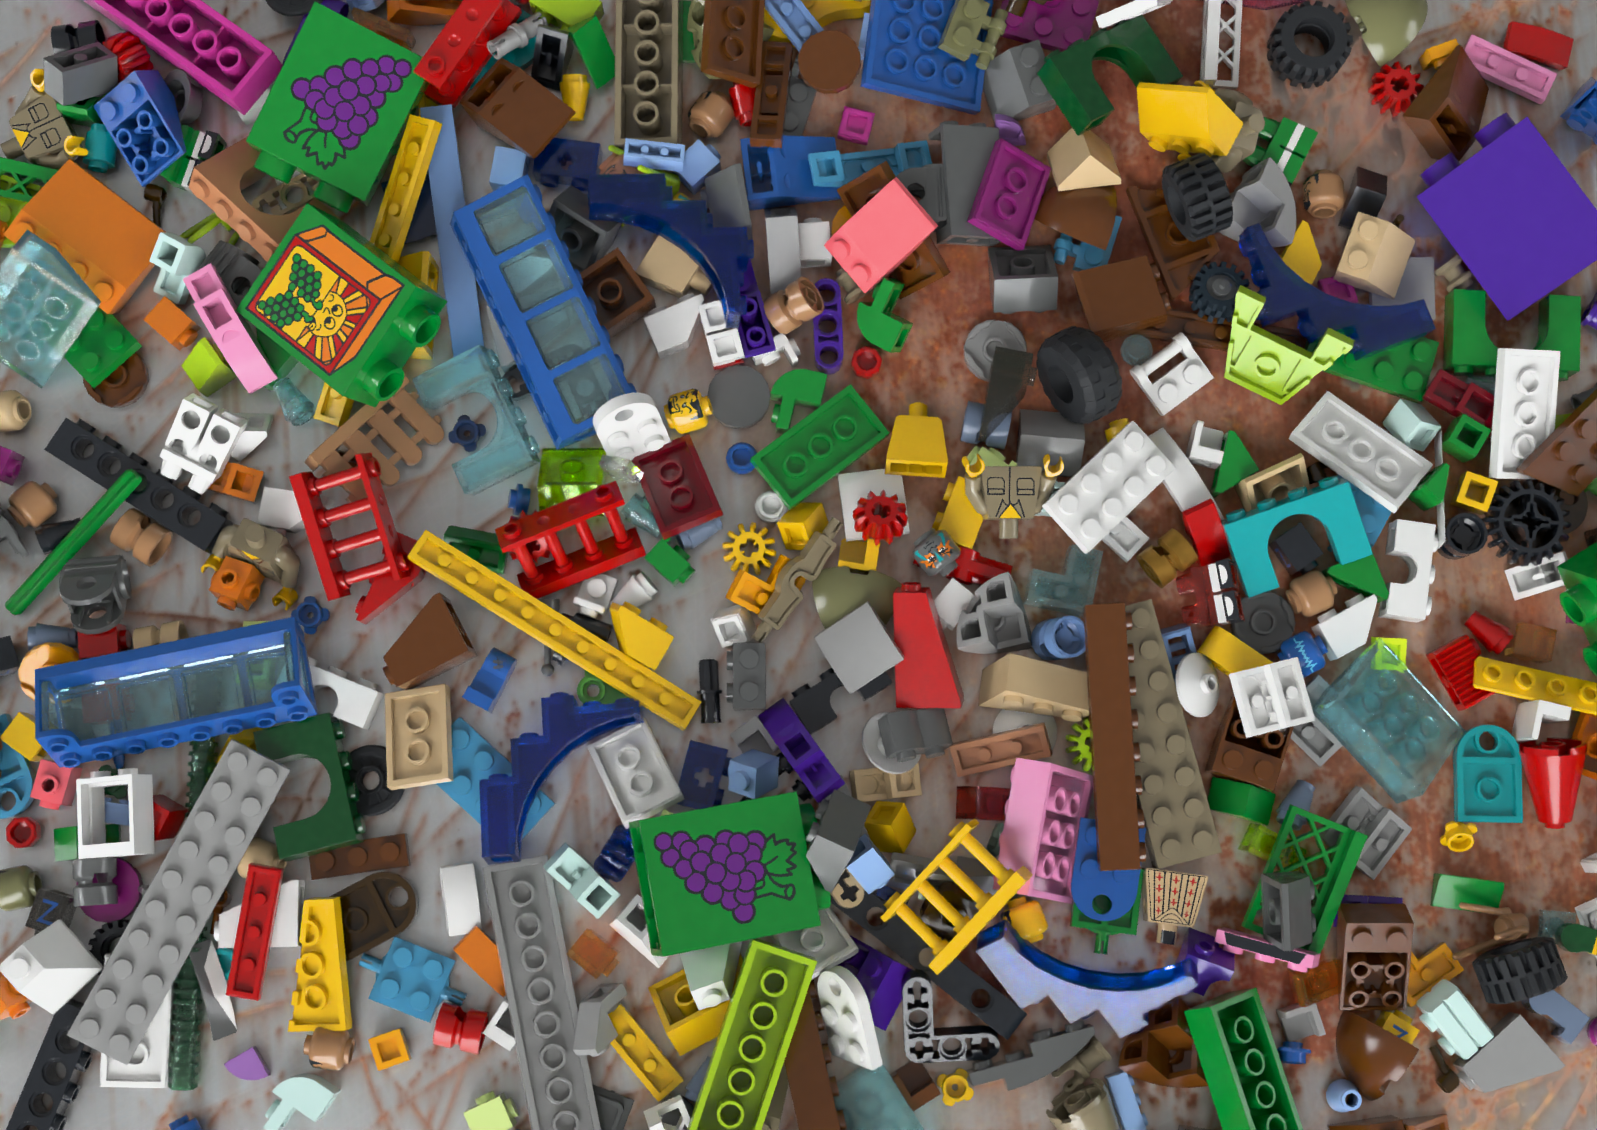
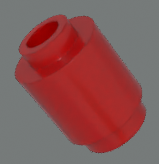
M733 82V87L728 91L732 108L734 109L735 120L739 121L741 127H751L756 87L751 88Z

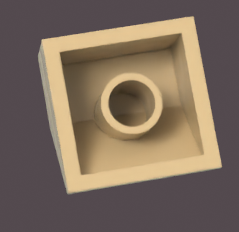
M1358 212L1333 279L1394 300L1415 239L1389 221Z

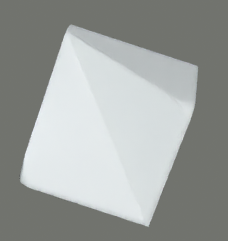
M740 605L718 609L711 618V623L722 648L732 646L733 643L750 642L752 640L751 636L756 631V626L749 610Z

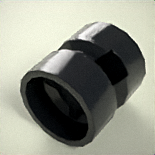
M98 20L80 22L77 28L72 24L53 26L51 28V42L54 54L96 42L103 45V42L106 41L103 28Z
M1461 513L1445 520L1446 541L1439 549L1437 548L1438 553L1447 559L1457 560L1478 552L1487 541L1488 531L1485 523L1480 517L1472 513Z

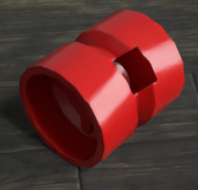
M443 1002L435 1024L433 1045L452 1048L456 1044L459 1045L460 1051L480 1054L486 1036L483 1032L489 1022V1012L473 1008L464 1012L462 1006Z

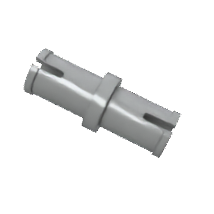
M535 12L519 24L512 23L508 26L506 32L487 42L490 54L492 55L497 51L493 57L499 60L515 48L525 47L528 44V40L537 35L539 24L548 26L546 18L542 17L538 20L542 14Z

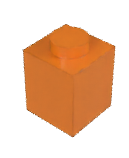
M166 296L143 319L179 351L183 347L191 345L198 336L197 332L201 329L199 325Z

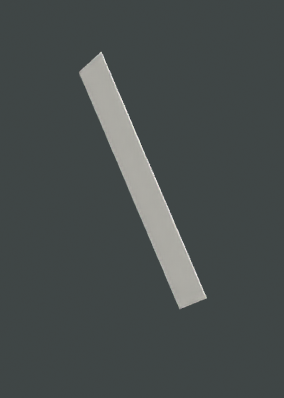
M1441 429L1434 437L1435 467L1443 463ZM1444 499L1442 503L1437 505L1438 549L1446 541Z

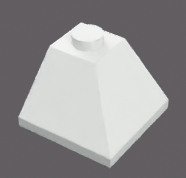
M58 919L24 942L0 964V972L19 993L51 1014H55L104 968L61 919Z

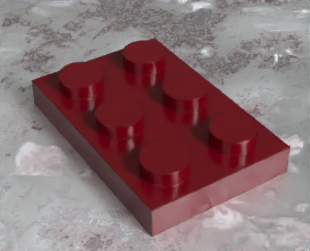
M689 434L672 440L656 451H648L631 460L664 540L723 515Z

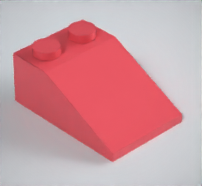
M895 177L840 227L824 246L864 293H867L876 287L880 281L882 282L883 278H888L938 225L902 182Z

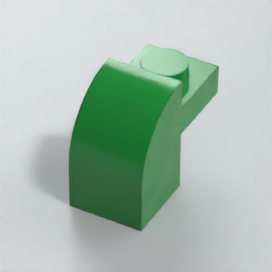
M883 278L882 282L880 281L874 288L872 293L873 303L859 302L857 322L861 333L869 342L890 353L901 352L913 323L892 313L905 284L894 278Z
M796 369L783 374L775 382L770 393L771 400L781 402V405L775 404L771 422L776 423V433L784 434L790 429L795 405L814 410L821 406L827 374L807 369Z

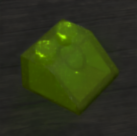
M604 448L542 449L537 482L539 511L606 484V452Z

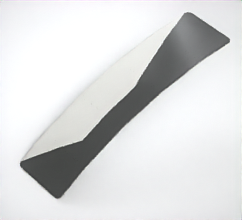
M209 939L195 944L189 956L200 984L212 1038L215 1041L237 1032L234 1011L230 996L226 995V980L212 940Z

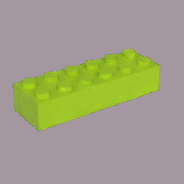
M758 938L750 940L687 1130H762L817 964V960L814 957Z

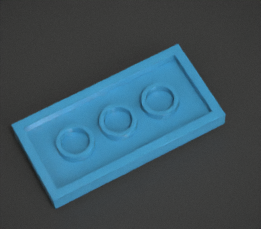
M459 717L451 725L453 781L437 783V785L504 847L512 852L556 803L462 717Z

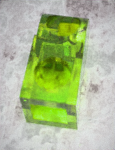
M1250 823L1238 850L1267 862L1278 833L1261 824ZM1293 845L1282 849L1279 858L1283 868L1299 861ZM1300 847L1304 858H1306L1308 851ZM1298 867L1289 872L1299 871L1301 867Z

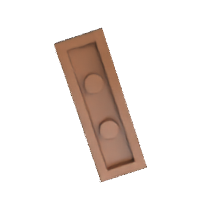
M1045 722L956 742L949 747L957 777L1015 765L1016 758L1037 760L1051 757L1053 754Z

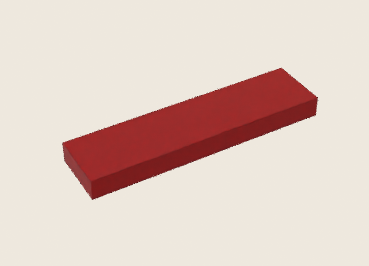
M250 863L248 866L226 989L227 996L256 1001L261 999L284 868Z

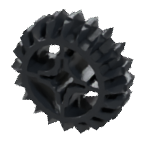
M1530 479L1523 481L1522 485L1516 480L1510 483V487L1506 485L1501 486L1499 494L1494 493L1491 501L1492 504H1490L1488 512H1486L1490 516L1482 518L1485 525H1489V529H1487L1488 536L1491 535L1493 539L1488 543L1487 547L1498 546L1497 557L1501 558L1508 553L1507 562L1513 564L1519 560L1521 567L1528 566L1530 561L1534 566L1540 565L1544 557L1551 560L1550 558L1554 557L1553 552H1561L1563 546L1560 542H1565L1569 539V536L1563 530L1571 528L1572 525L1564 521L1563 517L1570 515L1571 511L1561 510L1560 505L1565 502V499L1554 500L1553 497L1556 489L1552 488L1544 492L1545 483L1539 482L1534 486ZM1520 498V505L1517 506L1516 514L1505 517L1504 514L1513 499ZM1537 505L1544 511L1546 517L1538 512ZM1524 518L1525 522L1533 524L1534 526L1528 528L1527 524L1518 522V520ZM1506 529L1513 532V534L1515 535V542L1509 537L1508 533L1506 532ZM1548 530L1544 541L1537 548H1532V541L1536 540L1537 531Z

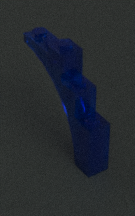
M665 173L588 175L589 219L616 221L637 226L663 237L680 248L701 268L713 285L722 306L726 328H739L741 315H746L747 312L746 296H740V287L744 286V271H747L748 260L754 258L753 239H748L747 227H713V214L707 213L706 200L673 201L672 186H666Z
M1259 223L1247 227L1239 235L1240 251L1244 257H1248L1252 267L1251 278L1254 284L1260 287L1257 293L1266 297L1265 304L1256 320H1260L1262 328L1297 315L1299 318V331L1303 337L1307 338L1309 344L1320 341L1328 327L1339 333L1344 332L1345 336L1355 340L1349 353L1353 354L1356 361L1424 337L1436 329L1424 299L1402 305L1371 306L1342 300L1328 295L1305 282L1290 269L1272 248Z
M566 692L552 693L550 697L541 698L543 735L523 733L519 738L510 739L512 777H508L507 774H492L489 776V779L479 780L482 858L488 865L521 862L522 837L528 813L547 778L574 750L591 739L619 727L644 723L643 709L639 701H634L632 698H620L615 700V703L610 704L589 701L579 707L574 695H569Z
M1006 919L978 934L976 952L1018 1007L1023 1009L1030 1004L1036 1005L1049 995L1070 1024L1079 1019H1087L1095 1011L1099 1010L1119 1038L1130 1033H1138L1148 1025V1011L1157 1010L1167 1001L1179 995H1187L1198 986V968L1191 958L1168 967L1145 972L1109 973L1067 964L1042 952L1027 940L1022 939Z

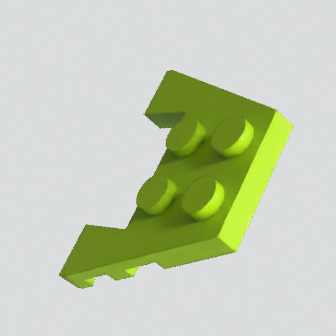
M1240 285L1235 298L1224 378L1282 405L1309 384L1314 376L1322 370L1328 369L1338 357L1352 349L1355 340L1329 327L1312 353L1254 325L1255 319L1265 304L1266 297Z

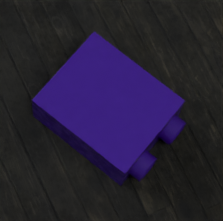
M1506 112L1474 135L1483 149L1464 163L1460 164L1451 152L1421 173L1420 177L1428 189L1419 194L1417 198L1500 312L1509 321L1597 260V210L1530 119L1526 117L1515 124Z

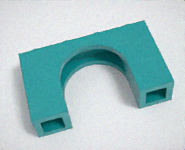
M1337 476L1327 477L1318 482V487L1309 490L1306 487L1296 488L1287 493L1288 497L1276 501L1275 498H1268L1256 504L1258 508L1245 512L1244 508L1226 514L1227 519L1221 520L1241 586L1248 598L1280 587L1268 554V540L1274 527L1288 516L1308 514L1318 518L1325 528L1335 560L1341 565L1373 555L1349 481L1343 478L1338 479Z

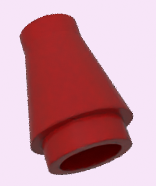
M1477 610L1464 624L1489 653L1493 651L1497 655L1504 650L1515 636L1508 631L1509 627L1480 614Z

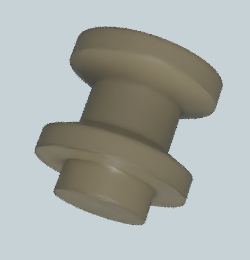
M1459 255L1434 272L1436 276L1444 275L1449 281L1446 288L1448 292H1451L1453 289H1466L1474 283L1471 279L1474 276L1473 273L1464 270L1460 264L1462 258Z
M843 268L836 272L837 278L834 281L846 290L847 295L844 298L846 304L854 303L872 291L871 289L864 293Z

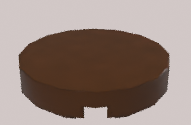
M836 30L821 31L812 35L802 45L798 55L799 72L804 82L809 87L811 86L813 89H816L817 92L823 94L839 93L848 89L854 83L857 75H859L861 70L860 51L855 41L847 34Z
M136 352L95 388L83 378V384L88 394L98 403L110 408H123L135 403L144 394L149 382L147 365L144 359Z

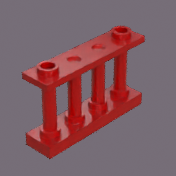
M463 0L413 70L416 75L430 83L424 91L425 96L439 106L452 104L454 110L492 57L487 48V42L506 32L508 26L512 23H516L522 14L521 8L508 0Z
M371 452L355 455L358 466L321 478L315 477L312 471L289 476L328 601L351 595L349 589L351 584L392 572L394 581L410 576V560L407 559V553L402 551L379 478L381 476V467ZM362 478L368 497L328 510L323 507L320 497L323 490ZM372 509L377 525L376 529L338 541L335 538L333 539L330 529L333 521ZM382 541L387 560L348 572L345 569L343 570L339 558L341 553Z
M616 481L600 485L596 489L516 521L508 522L504 526L495 529L502 552L505 553L514 549L524 572L517 574L520 588L523 591L539 599L646 555L636 527L626 530L617 507L624 505L625 502ZM605 513L614 536L596 542L587 519ZM575 525L584 548L566 554L556 532ZM544 537L554 560L536 567L526 544Z

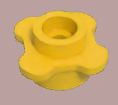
M1450 821L1445 824V834L1440 837V843L1443 846H1448L1450 850L1455 852H1463L1473 846V834L1477 832V826L1474 823L1464 824L1462 822Z
M958 1068L955 1073L949 1075L940 1074L937 1077L936 1083L942 1089V1101L945 1105L953 1106L955 1102L968 1101L973 1097L974 1091L968 1085V1073L966 1070ZM953 1084L958 1085L957 1090L952 1089Z

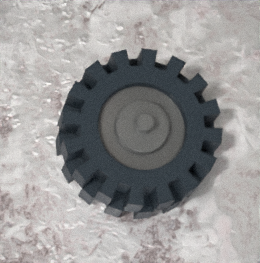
M1221 261L1219 267H1217L1216 262H1211L1209 267L1204 265L1200 272H1197L1189 290V302L1193 301L1191 305L1193 311L1199 308L1200 310L1197 315L1200 318L1206 314L1209 316L1208 322L1212 323L1213 319L1217 318V324H1223L1225 318L1228 322L1232 321L1237 290L1240 285L1248 288L1250 284L1248 279L1243 280L1245 273L1242 270L1236 273L1237 266L1232 264L1230 269L1226 268L1227 262Z

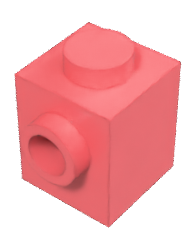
M41 759L30 797L41 800L39 806L53 810H59L60 805L72 806L77 789L76 779H80L83 768L59 767L53 760Z

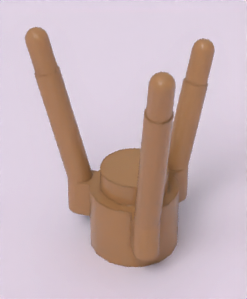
M1461 902L1459 904L1461 909L1498 915L1499 918L1495 920L1493 925L1494 939L1454 953L1452 958L1457 960L1499 944L1510 943L1511 940L1526 938L1530 931L1529 921L1522 913H1512L1509 907L1496 908Z

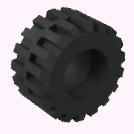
M1303 1L1300 7L1297 4L1291 6L1288 12L1285 11L1278 20L1267 42V48L1270 49L1267 53L1268 61H1274L1271 69L1273 72L1279 71L1281 73L1278 78L1283 82L1287 78L1291 80V86L1297 87L1301 83L1303 89H1309L1313 83L1315 87L1322 86L1325 81L1329 82L1338 73L1350 55L1352 48L1349 46L1353 42V35L1348 33L1351 30L1349 22L1343 23L1345 18L1343 13L1336 14L1333 12L1335 7L1330 4L1326 8L1322 6V1H1316L1314 5H1311L1310 1ZM1307 33L1315 36L1323 45L1324 55L1313 57L1302 53L1295 44L1294 35Z
M1202 152L1168 165L1163 169L1162 188L1168 210L1179 231L1189 241L1195 242L1231 227L1233 207L1229 189L1220 169L1208 155Z
M1534 937L1509 943L1481 954L1472 962L1485 1000L1492 1004H1507L1544 994L1559 987L1568 978L1554 939L1549 937Z

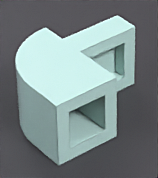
M160 232L149 260L151 263L161 267L153 291L163 297L166 296L176 304H185L190 292L183 278L194 273L206 259L204 250L193 243H189L188 240L177 234Z
M566 842L543 866L551 876L568 889L573 897L597 919L621 895L588 860L579 855Z
M304 1073L295 1075L281 1082L273 1089L272 1092L280 1097L282 1101L275 1100L268 1109L265 1117L269 1120L263 1128L266 1130H282L296 1109L316 1122L324 1116L341 1090L326 1079L315 1074Z

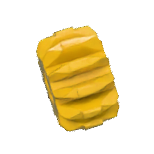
M754 522L750 524V532H745L742 523L738 524L739 536L733 531L727 533V536L734 543L723 542L722 544L723 549L733 551L723 556L724 561L730 562L736 559L731 566V571L736 572L742 565L743 571L749 573V568L753 567L756 576L761 575L760 563L768 569L772 566L765 556L776 557V551L767 548L775 544V539L772 537L763 540L768 533V529L764 527L757 534L755 533L756 523ZM749 542L754 543V549L758 548L759 550L758 552H752L751 557H746L745 551L740 552L741 547H747Z

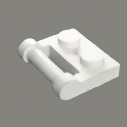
M1182 332L1172 338L1173 342L1141 366L1137 364L1129 370L1134 380L1161 416H1164L1214 378ZM1181 352L1185 359L1151 383L1148 375Z

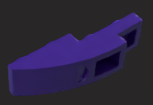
M745 239L714 247L727 298L730 299L745 358L776 351Z
M784 698L757 716L818 803L832 794L834 789L837 790L845 784Z

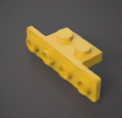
M1480 656L1474 661V688L1531 701L1540 699L1572 707L1571 710L1597 715V683Z

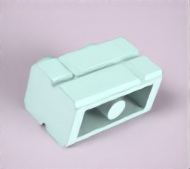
M1447 979L1439 981L1431 988V992H1427L1416 1001V1005L1423 1013L1419 1016V1019L1431 1032L1436 1030L1441 1037L1437 1042L1450 1056L1456 1053L1463 1060H1468L1479 1050V1047H1483L1494 1038V1033L1464 994Z

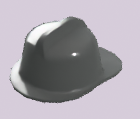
M175 69L169 72L164 81L175 98L182 127V124L188 125L199 117L203 105L204 91L202 88L192 84L188 75L183 70Z

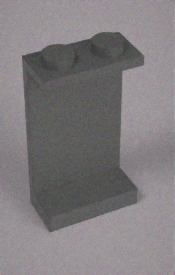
M944 121L940 123L939 127L928 134L929 140L941 141L948 224L936 231L937 244L994 246L1001 241L970 224L967 220L995 141L999 139V128L986 127L985 123H973L967 126L959 125L957 121Z

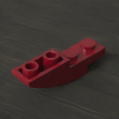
M1439 369L1422 398L1456 418L1466 414L1491 429L1486 439L1491 442L1494 395L1473 382L1466 384L1446 371Z

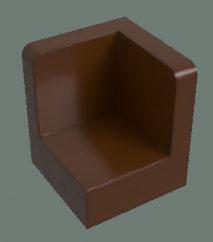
M909 1061L890 1074L913 1112L941 1094L922 1063Z

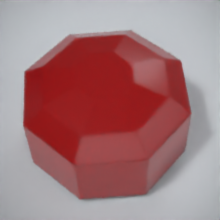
M863 346L854 351L851 367L856 376L869 379L879 373L882 358L877 349Z
M32 817L14 818L6 827V840L15 848L33 847L41 838L40 824Z

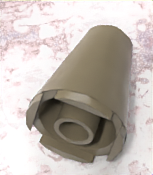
M1091 1078L1093 1084L1084 1086L1082 1083L1072 1092L1062 1091L1051 1102L1054 1106L1053 1110H1046L1050 1122L1058 1130H1120L1108 1088L1102 1079Z

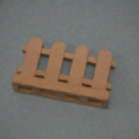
M404 375V381L400 389L386 401H380L376 407L365 404L314 450L304 463L313 472L321 466L326 471L322 475L324 477L353 468L348 462L355 455L371 452L381 467V476H379L381 483L384 486L390 487L395 485L400 478V473L394 466L400 459L409 466L416 465L421 460L422 451L416 444L422 439L430 445H437L443 440L444 430L439 425L442 419L438 415L432 418L416 402L419 395L415 391L409 394L404 389L410 382ZM389 403L394 409L387 415L382 409ZM399 415L417 432L411 439L394 422ZM365 424L371 428L366 435L360 431ZM377 435L395 453L389 459L371 443ZM342 445L348 449L343 456L337 452ZM362 478L340 485L349 494L345 499L348 503L368 497Z

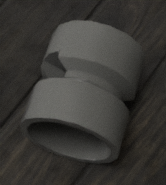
M117 857L72 860L73 879L78 881V885L73 888L74 907L118 904V885L112 882V879L117 876ZM94 874H96L98 883L93 884L92 880L94 878Z

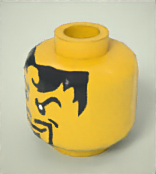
M689 389L672 394L668 398V404L664 405V413L670 429L675 428L680 434L706 427L708 425V415L713 414L709 397H702L697 389Z
M1025 895L1008 901V909L1004 910L1000 915L1008 939L1013 943H1019L1020 947L1042 940L1044 938L1043 933L1048 929V923L1040 903L1036 900L1027 901Z

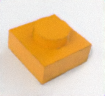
M1457 39L1427 48L1418 59L1422 70L1432 67L1438 70L1455 47L1459 45Z
M402 1027L368 1039L378 1071L412 1059Z

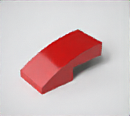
M1512 21L1508 24L1503 49L1529 61L1536 60L1560 71L1568 68L1574 39L1549 29Z
M1211 498L1182 512L1185 531L1192 540L1193 549L1198 557L1196 562L1201 569L1230 556L1225 532L1216 506Z

